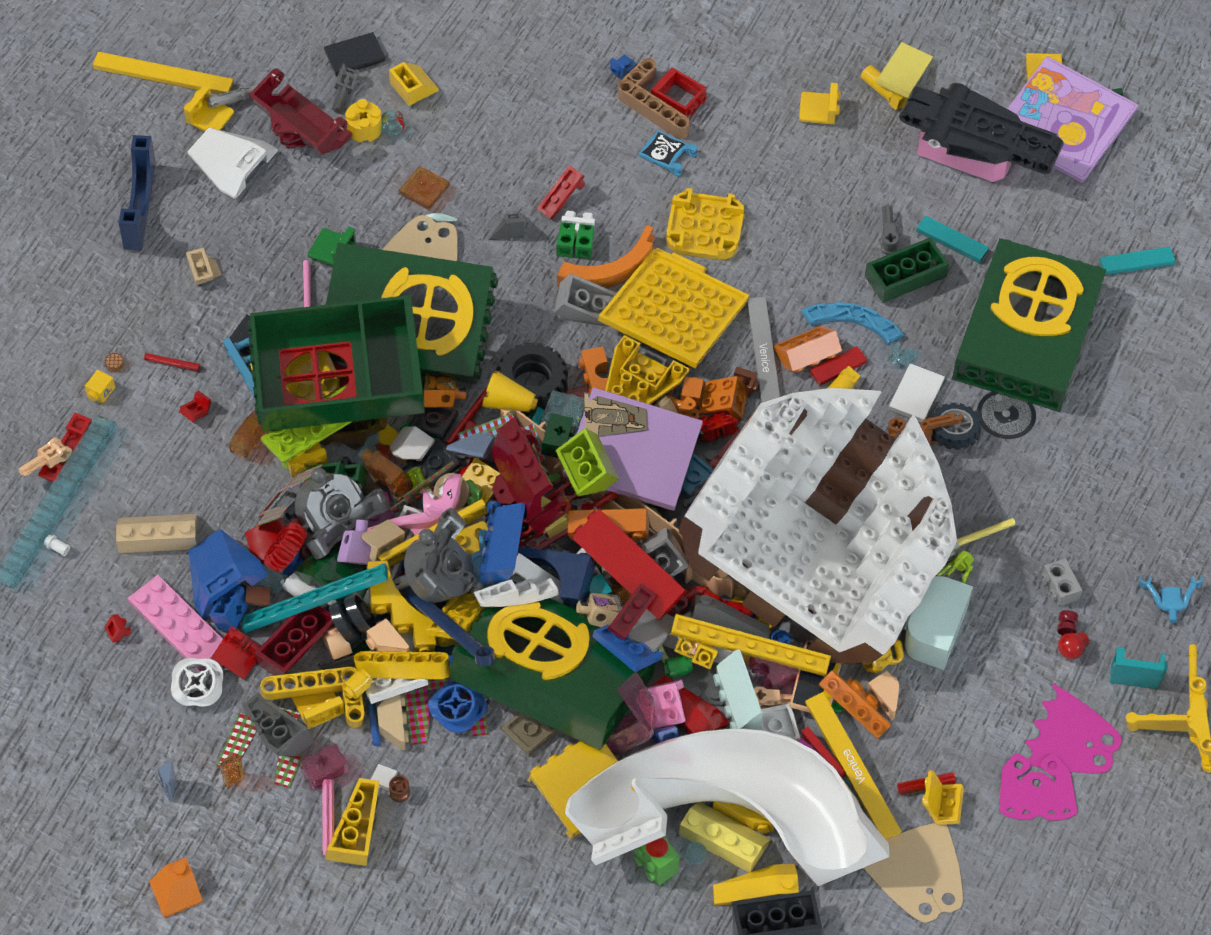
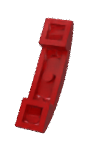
M74 412L66 426L67 432L61 440L64 446L72 449L70 457L51 468L45 464L40 470L38 477L53 483L61 479L80 451L92 419Z

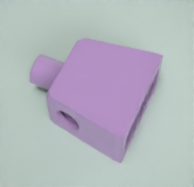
M356 520L355 531L344 532L337 562L367 565L369 561H372L369 558L371 546L361 538L362 534L367 532V520Z

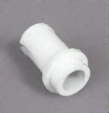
M48 535L44 541L47 549H53L62 556H66L70 550V545L57 539L56 535Z

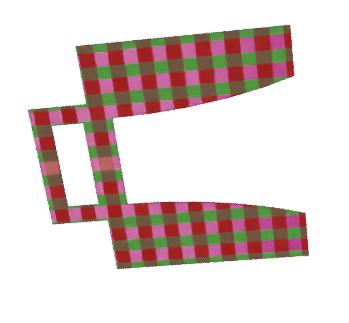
M451 679L428 681V685L404 693L411 745L427 742L429 726L427 690L440 689L447 682L452 681ZM461 694L463 699H467L468 701L472 700L471 696L467 694ZM485 714L469 729L472 736L488 735Z

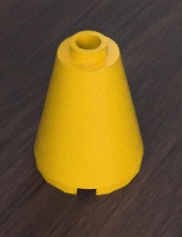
M495 371L487 387L488 397H484L483 407L529 413L531 409L535 410L538 399H535L536 394L502 373Z

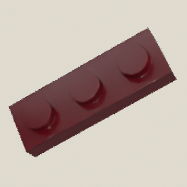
M640 583L607 630L624 641L656 594Z

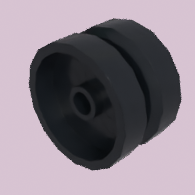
M356 592L347 595L344 602L337 601L329 607L331 618L337 630L349 643H354L361 639V633L367 635L366 631L376 625L369 607Z

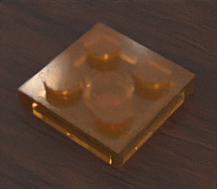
M419 166L399 189V194L430 210L450 186V182Z

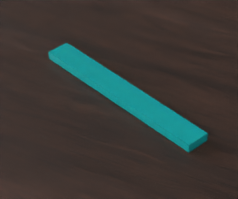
M386 563L244 615L242 629L247 633L387 581L388 567Z

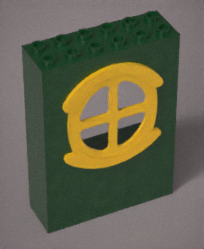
M999 238L956 357L952 380L1061 412L1107 269ZM1027 272L1041 275L1036 291L1017 287L1013 282ZM1048 278L1063 283L1067 293L1066 300L1054 298L1043 293ZM1010 293L1033 299L1027 317H1021L1014 311L1009 300ZM1040 302H1046L1063 308V311L1058 316L1049 321L1037 322L1034 320Z
M337 243L326 305L397 297L412 286L419 284L427 285L424 306L421 308L412 307L413 314L421 316L419 334L416 338L421 376L433 374L455 378L459 382L477 384V379H481L482 375L480 362L484 361L485 358L483 345L488 341L489 332H487V324L490 325L492 319L490 307H494L495 303L493 290L494 288L497 289L498 277L494 268L485 265ZM435 287L444 288L455 298L458 304V311L456 313L431 309ZM430 317L455 321L454 328L446 336L431 341L425 339L428 319ZM329 352L332 361L347 364L341 357Z
M548 598L522 605L484 609L480 620L473 623L469 634L483 646H489L494 649V663L488 666H479L475 663L473 655L461 645H456L452 651L454 658L449 669L451 670V680L601 750L639 697L638 690L646 687L652 679L656 662L634 672L592 637L594 630L601 627L591 625L585 614L577 613L575 609ZM522 618L541 627L538 633H532L513 624L512 621ZM504 631H511L531 642L522 653H516L505 641ZM548 631L571 641L572 646L569 649L545 639L544 636ZM538 645L564 656L560 660L551 662H540L529 658Z

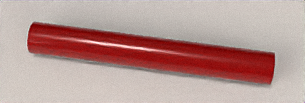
M149 353L144 355V360L195 371L200 370V364Z

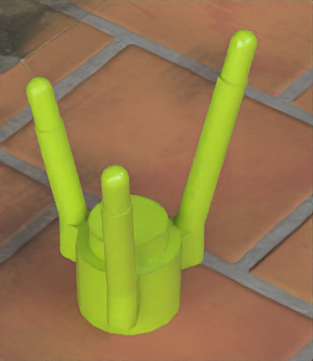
M962 551L958 557L941 569L937 575L941 576L948 570L945 574L948 577L955 569L959 571L965 570L961 583L965 584L969 573L973 569L971 564L974 558L969 552Z

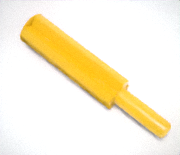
M656 248V250L703 273L706 272V267L674 252L670 254Z

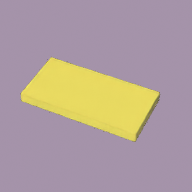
M901 42L878 77L876 84L908 98L912 89L917 85L932 61L933 56Z

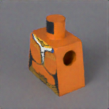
M426 374L424 407H453L454 398L466 399V388L455 387V378Z

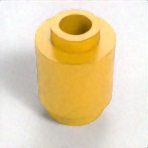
M363 669L356 671L343 683V692L348 698L357 699L371 686L370 683L373 679Z

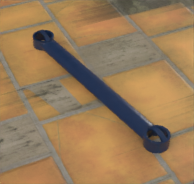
M411 586L401 590L398 589L402 596L473 655L477 665L488 666L494 663L495 654L492 647L483 646L435 604L426 602L417 596Z

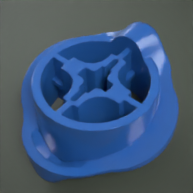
M453 680L447 682L428 701V708L433 718L439 721L448 731L454 733H463L471 729L488 709L484 697L479 692ZM461 694H467L471 696L472 700L468 701L467 699H463ZM444 712L452 713L454 719L445 717Z

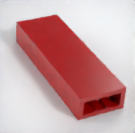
M602 510L592 511L587 517L588 521L583 526L579 525L573 532L575 535L572 539L631 595L640 583L654 592L656 596L647 610L658 620H661L688 591Z

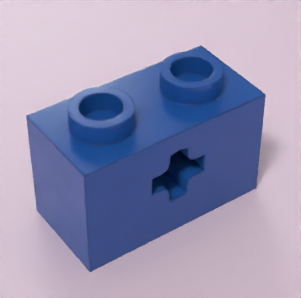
M235 586L219 597L212 608L209 616L218 630L228 631L231 626L237 629L249 605L245 603L246 591L242 586Z

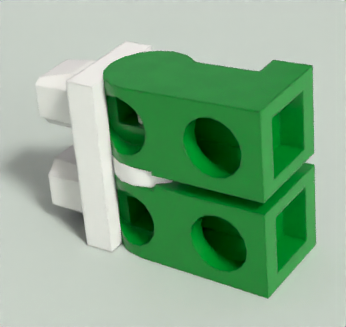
M566 211L565 216H562L556 256L573 258L576 239L575 258L592 259L595 219H593L592 213L585 212L583 218L576 217L574 211Z

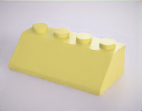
M702 802L692 806L680 823V836L748 873L753 871L771 842V839Z

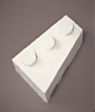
M519 553L516 559L515 570L509 580L512 579V581L520 583L532 579L534 584L551 578L559 592V595L551 597V599L565 604L559 597L561 581Z

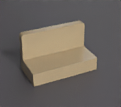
M386 520L362 534L361 538L371 546L369 558L372 561L380 560L379 555L403 543L405 532L391 520Z

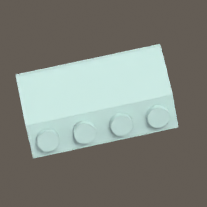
M738 649L716 666V674L713 675L715 686L720 688L719 697L721 702H725L724 711L726 718L731 720L730 729L762 730V711L741 651Z

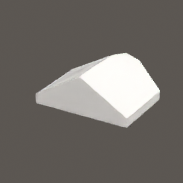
M415 426L403 427L390 445V449L394 456L401 459L421 461L435 440Z

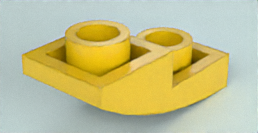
M679 637L674 648L675 652L691 658L692 662L708 669L711 668L718 653V650L708 644Z

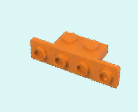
M831 670L819 683L829 695L876 738H879L890 727L891 723L877 711L879 704L876 697L865 692L863 686L857 680L849 678L845 682L835 671Z

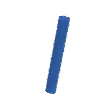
M365 693L373 745L379 746L381 745L375 703L371 704Z

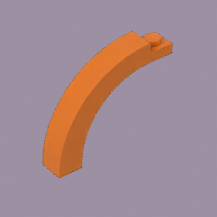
M646 225L633 249L616 261L597 266H581L564 261L557 274V286H560V282L570 273L604 288H609L628 280L653 250L655 239L653 227Z

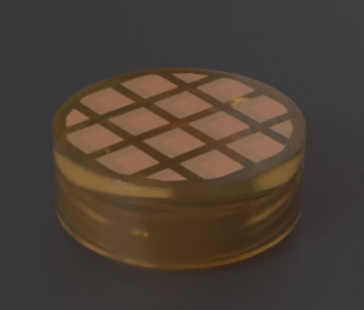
M111 353L105 358V366L110 372H118L124 367V359L118 353Z

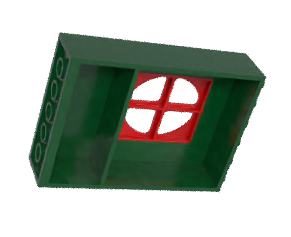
M411 295L250 313L251 321H247L250 335L249 346L253 369V392L256 402L255 413L258 425H262L263 432L425 413ZM322 351L336 354L347 363L348 367L343 370L322 372L319 367L318 354ZM306 353L311 354L313 366L311 373L290 376L285 374L286 368L294 359ZM349 378L347 386L339 394L329 399L322 397L321 381L323 379ZM313 381L316 398L313 401L300 399L291 394L286 385L293 382Z

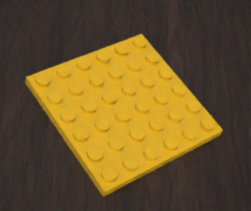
M653 249L599 314L598 321L696 369L745 306L750 295Z

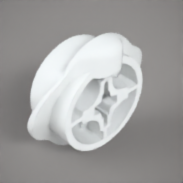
M186 658L179 661L172 672L171 694L173 698L185 706L205 707L214 704L222 694L223 670L221 666L212 659ZM195 667L207 668L200 673H193L190 670ZM186 674L188 677V683L187 685H185V689L183 690L182 680L184 675ZM212 674V686L208 690L206 681L209 679V675ZM196 678L200 682V685L198 686L194 682ZM195 691H201L204 694L200 697L187 696Z

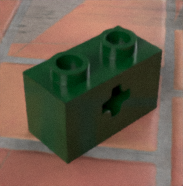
M554 413L550 414L542 442V455L559 458L556 449L566 443L575 433L576 426H573L572 417Z

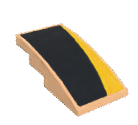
M806 640L804 649H808L812 641ZM829 662L827 674L833 670L839 675L841 663ZM799 669L789 707L810 712L805 704V700L822 692L831 705L833 697L819 685L825 676Z

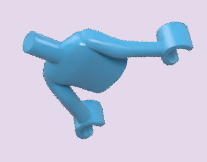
M1193 575L1191 576V584L1184 595V599H1182V589L1178 587L1162 588V598H1160V595L1151 584L1150 576L1148 582H1143L1142 576H1140L1139 586L1143 589H1148L1157 607L1160 610L1169 612V622L1176 623L1177 612L1187 608L1194 589L1202 586L1203 576L1200 575V581H1195Z

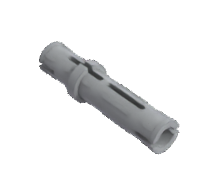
M258 84L245 88L239 87L231 92L208 97V105L210 108L235 101H246L247 98H250L249 94Z

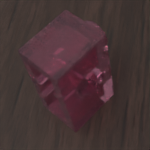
M336 744L326 746L319 753L309 755L300 762L301 772L312 790L322 786L325 779L333 780L348 772L347 761Z

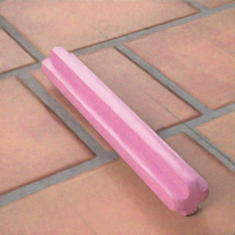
M325 779L322 783L324 856H326V850L334 835V781L332 779Z

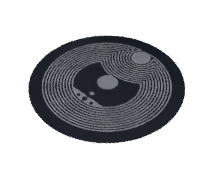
M995 392L986 394L980 400L977 407L978 417L981 418V426L991 435L1003 439H1015L1024 436L1033 428L1036 421V411L1033 404Z

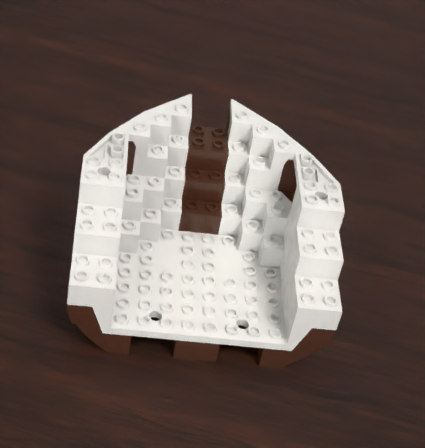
M827 388L791 393L761 403L704 483L685 514L679 528V534L682 535L688 562L694 572L707 581H710L719 569L750 589L742 603L744 607L773 627L787 615L815 635L807 650L831 656L830 663L864 662L869 664L883 656L896 642L908 616L921 603L932 579L945 566L957 542L952 505L941 469L915 415L911 416L895 438L866 419L881 391Z

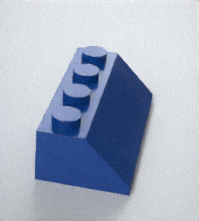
M524 503L497 507L493 514L490 513L487 520L489 530L486 531L484 538L487 544L484 546L481 555L484 561L479 568V574H481L480 583L493 586L509 580L514 572L525 510Z

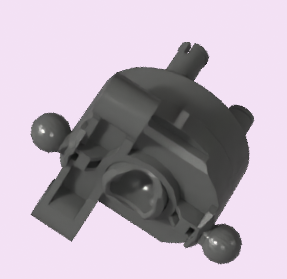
M321 467L315 468L312 471L311 478L300 485L295 500V513L300 525L312 535L305 543L315 559H320L327 555L330 549L342 540L345 531H355L356 520H369L376 515L384 513L391 507L382 489H376L364 497L361 491V484L357 485L350 477L326 473Z
M449 508L442 513L434 533L430 529H423L419 533V539L410 544L404 560L406 575L394 579V584L400 583L396 586L397 589L401 590L411 586L417 596L433 604L458 597L468 591H471L474 595V592L485 589L484 583L476 580L477 574L473 570L472 558L455 540V537L465 527L466 521L453 508Z

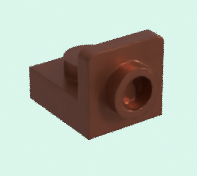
M736 367L734 376H738L748 387L747 397L751 398L752 393L757 392L760 382L757 381L758 373Z

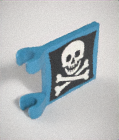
M657 130L639 152L638 156L668 169L675 176L679 177L683 172L681 170L682 165L675 163L684 151L689 156L696 157L698 147L695 144H687Z

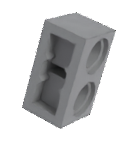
M1066 558L1044 565L1041 579L1044 585L1048 586L1050 597L1056 602L1058 607L1080 600L1082 589Z

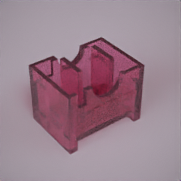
M750 656L748 666L750 668L753 667L752 673H761L766 677L761 683V686L765 689L782 690L795 682L799 672L796 668Z

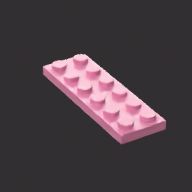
M159 575L155 576L127 598L128 602L185 659H212V655L223 640ZM195 667V669L199 673L207 669L204 667Z

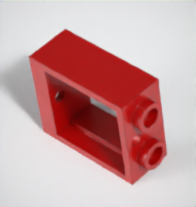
M673 67L651 89L652 95L687 118L692 116L700 104H704L707 99L706 87ZM674 84L695 96L686 106L665 95Z

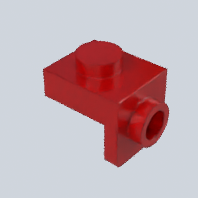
M196 391L192 401L180 406L179 413L191 422H195L208 415L212 400L202 392Z

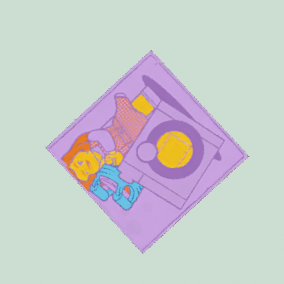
M1047 56L1007 109L1016 113L1020 120L1025 123L1056 133L1057 137L1063 140L1064 146L1053 168L1083 183L1134 115L1139 105Z

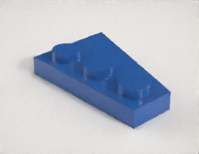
M608 624L594 630L592 637L634 672L662 659V652L658 650L653 652L647 649V645L642 642L639 644L629 639V635H627L624 641L607 630L610 626Z

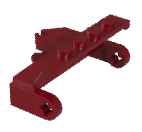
M278 68L270 71L249 94L253 103L271 117L272 131L276 136L280 135L281 144H284V142L288 143L285 144L286 148L305 147L307 145L322 156L325 153L341 148L353 135L352 132L346 129L348 122L345 119L338 117L334 120L289 84L279 94H272L284 78V73Z

